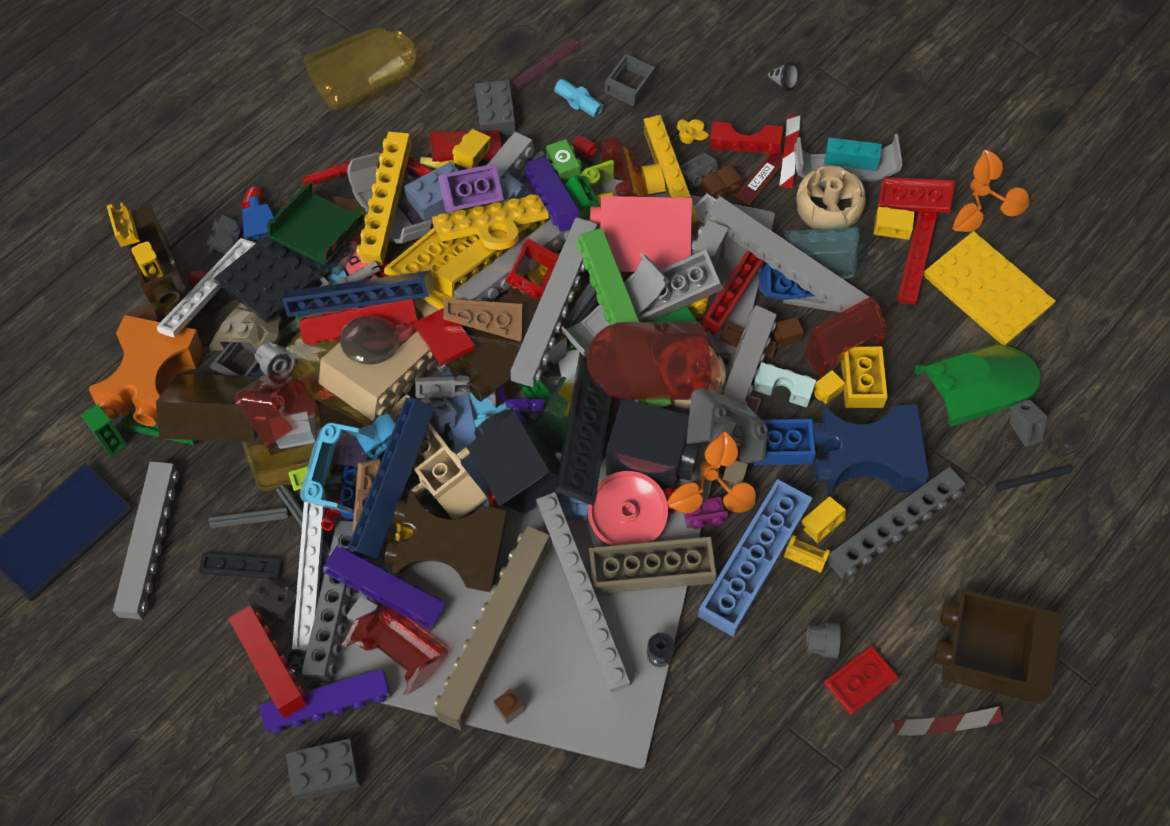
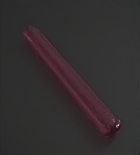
M573 38L514 79L511 82L512 87L518 90L575 50L579 46L578 41Z

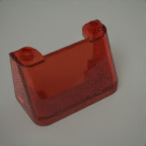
M602 139V163L613 160L614 177L623 176L624 179L615 187L616 196L648 197L637 159L619 139Z

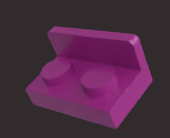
M721 497L703 500L701 506L696 511L683 513L687 528L700 529L708 524L713 526L723 524L727 519L728 513L724 511Z

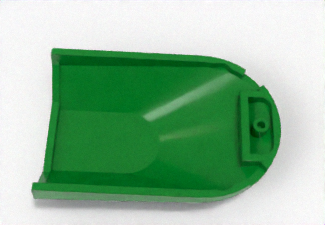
M986 345L915 365L914 371L916 375L926 372L945 402L950 427L1029 400L1035 395L1041 378L1036 363L1028 355L1018 349L1004 345Z

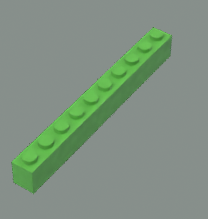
M600 228L581 233L577 239L576 246L583 256V265L590 274V283L597 292V301L604 310V319L610 325L611 337L617 343V352L625 363L624 370L631 379V388L636 393L639 403L667 409L671 405V401L603 229Z

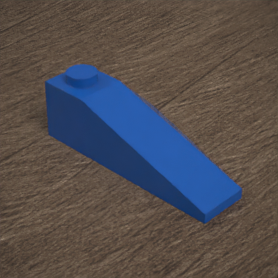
M768 263L759 273V290L766 297L788 300L815 296L808 290L802 289L793 280L786 278L777 269L771 268Z

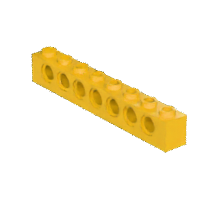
M388 132L387 138L383 140L384 150L379 157L380 167L376 169V183L372 185L373 195L368 202L369 212L365 214V228L361 230L362 241L361 245L357 247V255L360 257L361 263L370 264L375 261L377 265L384 264L412 145L408 133Z

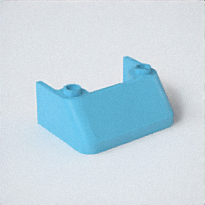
M329 423L321 427L317 432L316 441L314 442L300 491V497L309 504L353 513L351 508L338 503L324 501V485L336 443L340 439L341 434L372 440L374 436L359 428Z

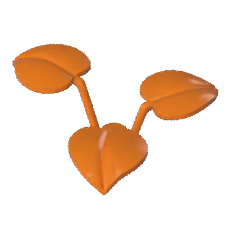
M983 150L980 159L976 163L973 172L975 179L970 184L971 189L974 191L973 195L977 205L969 203L960 210L952 229L954 231L971 232L982 224L984 216L980 212L981 204L978 195L986 196L990 193L1004 201L1001 205V211L1007 216L1020 215L1030 204L1028 193L1023 188L1015 187L1009 190L1006 198L990 189L988 183H990L991 179L995 180L1000 177L1003 164L997 155L988 150Z
M722 431L706 448V460L699 467L701 471L699 475L700 489L695 482L681 485L668 499V507L682 513L696 511L703 502L700 493L703 492L705 478L709 481L717 479L725 490L729 492L723 498V503L728 510L742 513L753 508L756 493L749 483H737L731 490L719 477L718 468L721 465H732L738 456L736 443L727 432Z

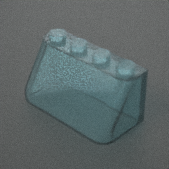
M858 227L784 232V240L840 278L848 279L856 274L859 248Z

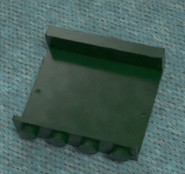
M309 181L300 189L295 197L289 200L284 208L279 210L273 219L268 221V238L325 265L364 223L365 208L358 206L353 212H350L312 193V182Z

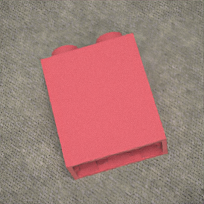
M601 196V207H591L590 222L597 223V229H603L621 277H630L634 274L642 261L641 253L646 255L659 270L691 256L692 198Z

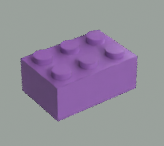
M496 164L438 176L446 213L504 200Z

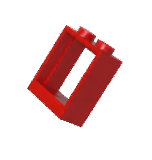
M527 238L505 282L509 283L513 288L525 292L528 296L539 299L545 291L559 255ZM524 255L547 268L540 286L516 273Z

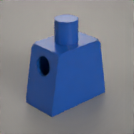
M258 196L250 197L248 199L250 207L242 210L244 238L248 241L265 237L268 234L267 223L270 219L274 218L268 204L261 205Z

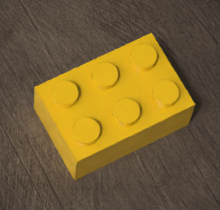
M844 347L841 355L842 378L845 382L843 388L845 408H883L887 400V388L882 347Z

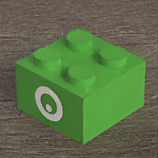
M566 139L546 146L547 159L563 185L568 183L573 175L581 174V162L575 158L574 148L572 145L569 146Z

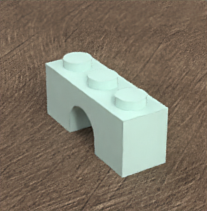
M761 362L753 390L771 396L775 387L785 386L791 392L789 402L807 408L816 380L807 375H799L791 370L780 369L773 364Z

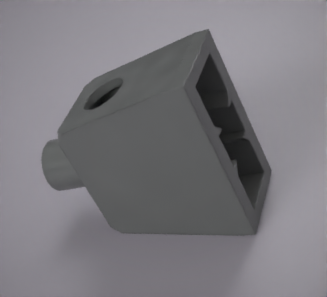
M1026 400L1010 407V425L1024 446L1028 447L1043 441L1047 416L1031 400Z

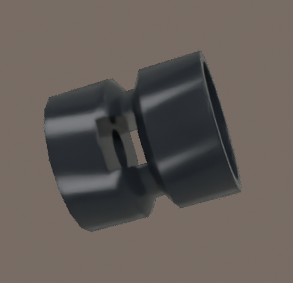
M656 633L649 639L647 659L653 666L665 667L672 661L675 649L672 637L666 633Z

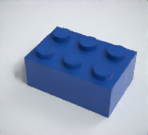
M812 419L763 420L768 428L765 461L754 462V465L813 463L815 445Z

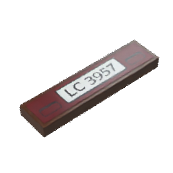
M769 154L735 195L734 200L746 207H751L781 170L783 154Z

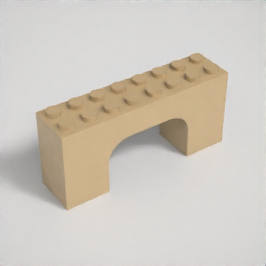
M422 298L415 299L419 316L418 320L439 310ZM417 331L395 352L388 355L372 354L346 336L321 358L319 384L372 421H375L378 416L385 415L388 408L399 401L401 395L410 391L415 383V378H423L428 370L431 371L437 360Z

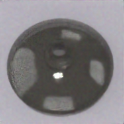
M367 315L357 317L348 322L340 333V346L344 354L351 360L361 364L384 362L391 358L399 347L400 338L397 328L389 320L379 316Z

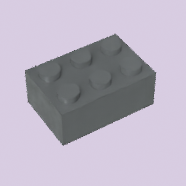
M509 80L476 83L475 90L480 131L499 130L500 136L513 135L515 132V121Z
M350 739L286 753L291 793L296 801L360 787L354 745Z

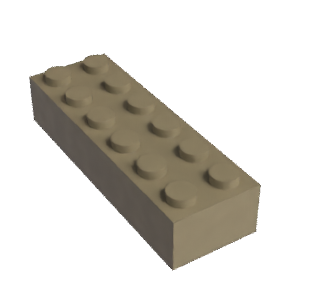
M711 537L589 548L592 587L595 595L715 583L716 571Z

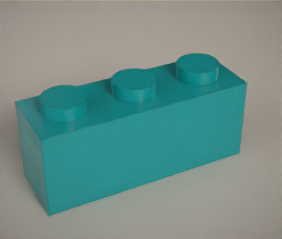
M828 138L824 165L877 171L881 155V144Z

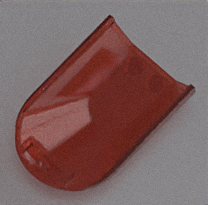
M700 322L612 324L599 331L591 341L587 351L588 370L594 382L598 383L607 394L616 398L628 400H691L692 392L695 389L709 388L712 371L708 334Z

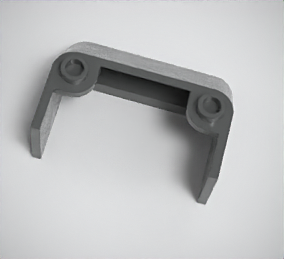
M705 387L697 388L692 392L687 444L711 441L714 423H723L726 419L743 426L739 462L747 464L765 461L768 428L764 421L749 406Z

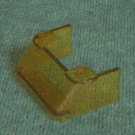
M318 409L314 410L318 427L316 428V435L318 430L323 427ZM242 442L255 484L262 491L277 489L283 484L286 486L291 485L288 472L308 466L314 443H310L306 446L270 455L268 447L264 444L251 445L250 442ZM331 461L330 468H329V469H330V472H331L332 469H333V462H332V461Z

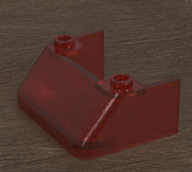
M869 297L813 328L804 356L821 378L825 376L828 367L832 368L839 364V359L843 353L869 339L873 342L876 341L879 346L883 345L887 337L888 328L878 302L874 297Z
M265 374L234 394L236 404L266 446H269L293 430L282 414V411H285L287 415L307 411L308 416L320 409L306 390L304 382L295 378Z
M386 606L357 618L342 644L346 648L357 642L362 649L367 651L379 648L407 670L404 676L408 684L403 692L405 696L422 687L448 654V650L405 616Z

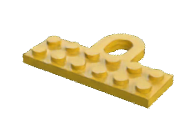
M528 195L505 202H494L486 206H476L472 209L439 214L432 217V222L441 242L478 234L485 247L502 250L514 246L519 241L517 225L549 219V216L538 195ZM494 230L507 232L503 238H494L490 235V232Z

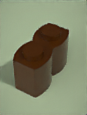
M727 165L701 179V188L706 194L708 193L717 200L719 196L725 198L727 194L737 193L742 187L743 179L732 165Z

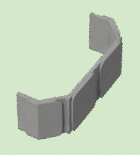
M898 134L894 135L892 144L881 149L877 171L849 167L842 168L851 174L854 173L861 182L883 180V177L897 173L902 167ZM800 137L797 138V142L794 144L797 175L804 178L809 172L817 171L822 166H832L824 165L825 154L810 155L802 150Z
M379 152L351 159L347 169L349 181L353 189L352 192L360 205L365 208L367 214L369 212L368 202L373 195L372 185L376 183ZM397 206L389 242L404 243L421 238L431 230L432 221L428 220L412 225Z
M642 253L640 254L642 261L636 271L624 282L637 317L659 297L669 282L668 278ZM601 304L580 323L568 329L563 326L561 327L562 332L585 358L602 349L613 340L610 334L611 328L604 319V310Z
M311 379L276 385L277 390L280 392L282 416L270 418L277 445L280 449L314 443L316 441L318 419Z

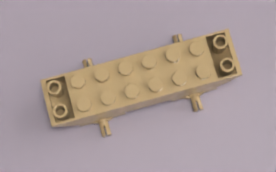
M406 394L395 405L388 408L385 414L389 413L396 422L405 398H411L410 395ZM427 396L421 400L426 404L431 403ZM429 423L426 437L419 448V455L413 464V468L419 475L421 483L411 489L412 492L417 496L425 489L430 491L453 520L465 517L488 499L463 466L462 460L470 454L468 449L465 447L458 454H455L432 424Z

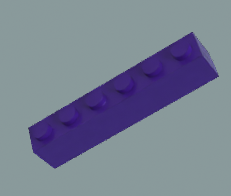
M547 157L526 162L525 176L527 180H530L532 189H535L536 195L540 197L547 209L553 226L556 225L559 232L571 229L575 218H580L579 210Z
M336 546L324 565L323 573L429 630L433 629L444 609L445 603L439 597L430 596L424 593L422 588L409 585L402 577H395L389 574L385 568L372 565L367 558L352 554V551L346 547Z
M380 669L306 691V696L303 699L307 706L285 719L273 701L259 705L264 730L272 732V734L284 732V728L289 726L298 728L304 726L306 721H322L326 719V715L333 714L338 716L345 714L346 709L353 707L354 710L365 708L366 703L373 701L374 704L387 701L386 698L391 696L386 672Z

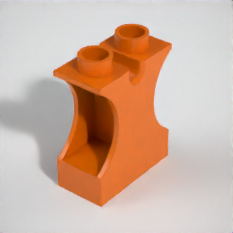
M124 315L116 332L124 351L123 360L119 368L109 378L89 387L95 404H98L108 418L112 419L118 418L119 415L128 416L131 409L135 407L136 410L133 418L138 423L145 426H155L156 422H158L157 399L178 374H185L195 370L203 355L204 350L197 330L184 327L173 338L158 332L157 326L160 322Z

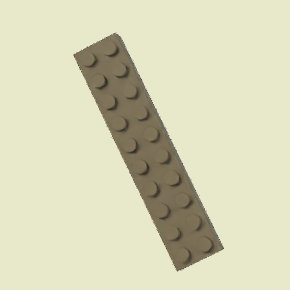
M529 526L526 527L524 532H520L517 539L518 545L516 549L511 550L508 557L510 561L507 567L503 566L499 575L501 579L498 585L494 584L490 592L492 597L489 603L485 602L481 610L482 616L479 621H475L472 628L473 634L470 639H466L462 648L464 652L461 658L458 657L453 665L454 672L452 676H448L443 686L445 690L442 696L438 695L435 700L434 707L438 720L460 731L550 552V536Z

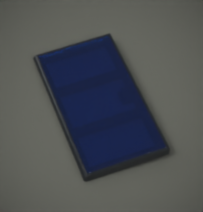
M84 463L0 536V571L27 597V600L32 601L127 516L133 508L95 471Z

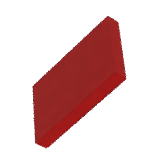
M444 308L413 323L415 330L440 366L476 349L475 344L460 324L443 319Z
M871 645L825 680L824 684L849 715L852 716L897 681L899 677Z

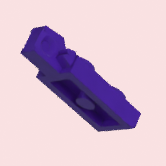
M507 400L506 408H513L516 412L541 413L544 412V400Z

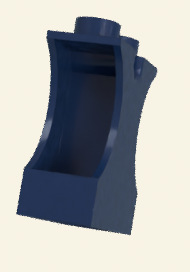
M894 405L884 418L870 424H853L843 421L828 408H824L820 422L812 423L814 445L821 446L822 454L827 453L826 458L815 460L816 481L826 483L827 496H831L841 483L854 477L867 476L877 478L890 485L897 493L915 492L925 484L929 477L917 405Z

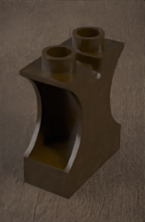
M151 204L131 211L140 242L127 245L126 247L136 268L141 287L149 303L152 304L158 320L161 322L189 292L181 276L170 244ZM146 241L150 243L165 273V276L147 282L131 251L133 247Z
M409 491L408 501L398 499L393 523L401 524L407 529H412L413 537L411 539L400 538L399 541L390 539L386 549L385 563L394 565L392 573L401 575L411 566L421 562H441L449 565L459 574L466 588L490 593L494 586L508 512L507 510L482 506L475 513L465 518L456 520L442 519L427 512L420 503L418 496L414 492Z

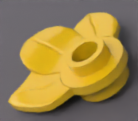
M681 119L677 124V129L680 131V140L683 143L690 144L694 140L702 141L709 137V134L703 131L704 123L701 120L694 119L687 122Z

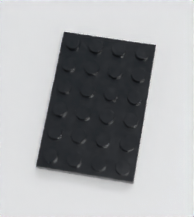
M267 234L215 276L214 282L268 323L285 309L282 299L290 291L310 288L348 254L347 250L341 247L325 265H322L268 238Z

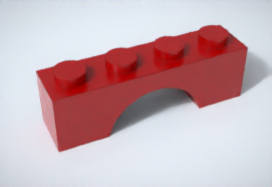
M713 122L710 137L711 149L781 154L783 126L765 125L756 134L742 135L732 128L731 123Z

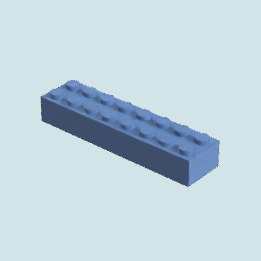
M778 479L776 480L699 608V618L734 637L791 540L792 535L809 509L812 497Z

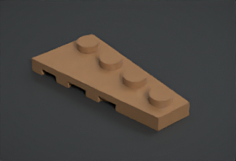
M444 298V320L521 342L522 304Z
M380 459L358 463L353 532L379 468ZM390 530L389 533L386 535L385 539L391 537Z

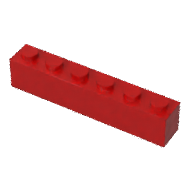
M749 250L745 252L725 283L724 289L720 291L698 327L701 329L707 328L713 336L717 333L762 263V259L755 257Z
M415 299L304 316L300 317L298 324L303 343L315 345L325 339L335 341L340 339V336L355 337L360 332L366 331V334L377 332V329L385 328V330L394 329L396 325L400 324L410 326L415 321H418L419 316Z
M248 606L229 617L231 625L282 717L285 719L307 706L303 699L306 696L301 685L296 687L294 682L297 681V678L292 670L287 671L286 667L289 664L283 654L281 656L278 655L277 652L280 651V648L276 641H270L269 637L272 634L267 625H261L264 620L259 611L254 612L251 606Z

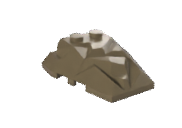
M240 303L226 320L222 322L208 348L214 351H223L229 342L251 343L257 351L264 343L271 341L274 344H278L281 337L278 329L279 325L282 324L280 313L266 323Z

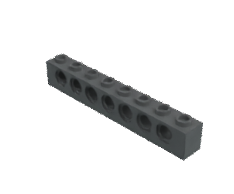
M948 467L829 553L826 561L841 579L847 575L851 577L858 571L859 566L869 564L874 559V555L884 553L889 548V544L899 542L904 537V533L914 531L919 526V522L929 520L934 515V511L944 509L949 504V500L959 498L963 494L962 489L965 483L951 467ZM938 489L944 490L946 494L939 492ZM923 500H928L931 504H926ZM909 510L914 511L917 515H911ZM894 521L900 522L902 526H896ZM878 532L885 533L887 537H881ZM863 543L870 544L872 548L864 547ZM848 554L855 555L857 559H850Z
M337 521L329 557L336 546L348 548L353 534V521ZM352 551V554L358 557L363 556V554ZM327 574L324 575L301 673L309 681L333 682L334 675L337 673V660L342 651V638L346 633V615L350 611L351 598L355 592V589Z

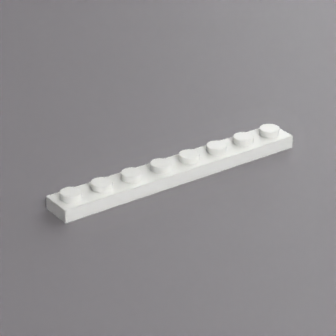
M240 238L157 326L158 332L175 338L221 288L214 282V277L256 243Z
M304 502L292 645V650L301 649L305 653L307 652L319 600L324 534L321 522L325 518V507Z

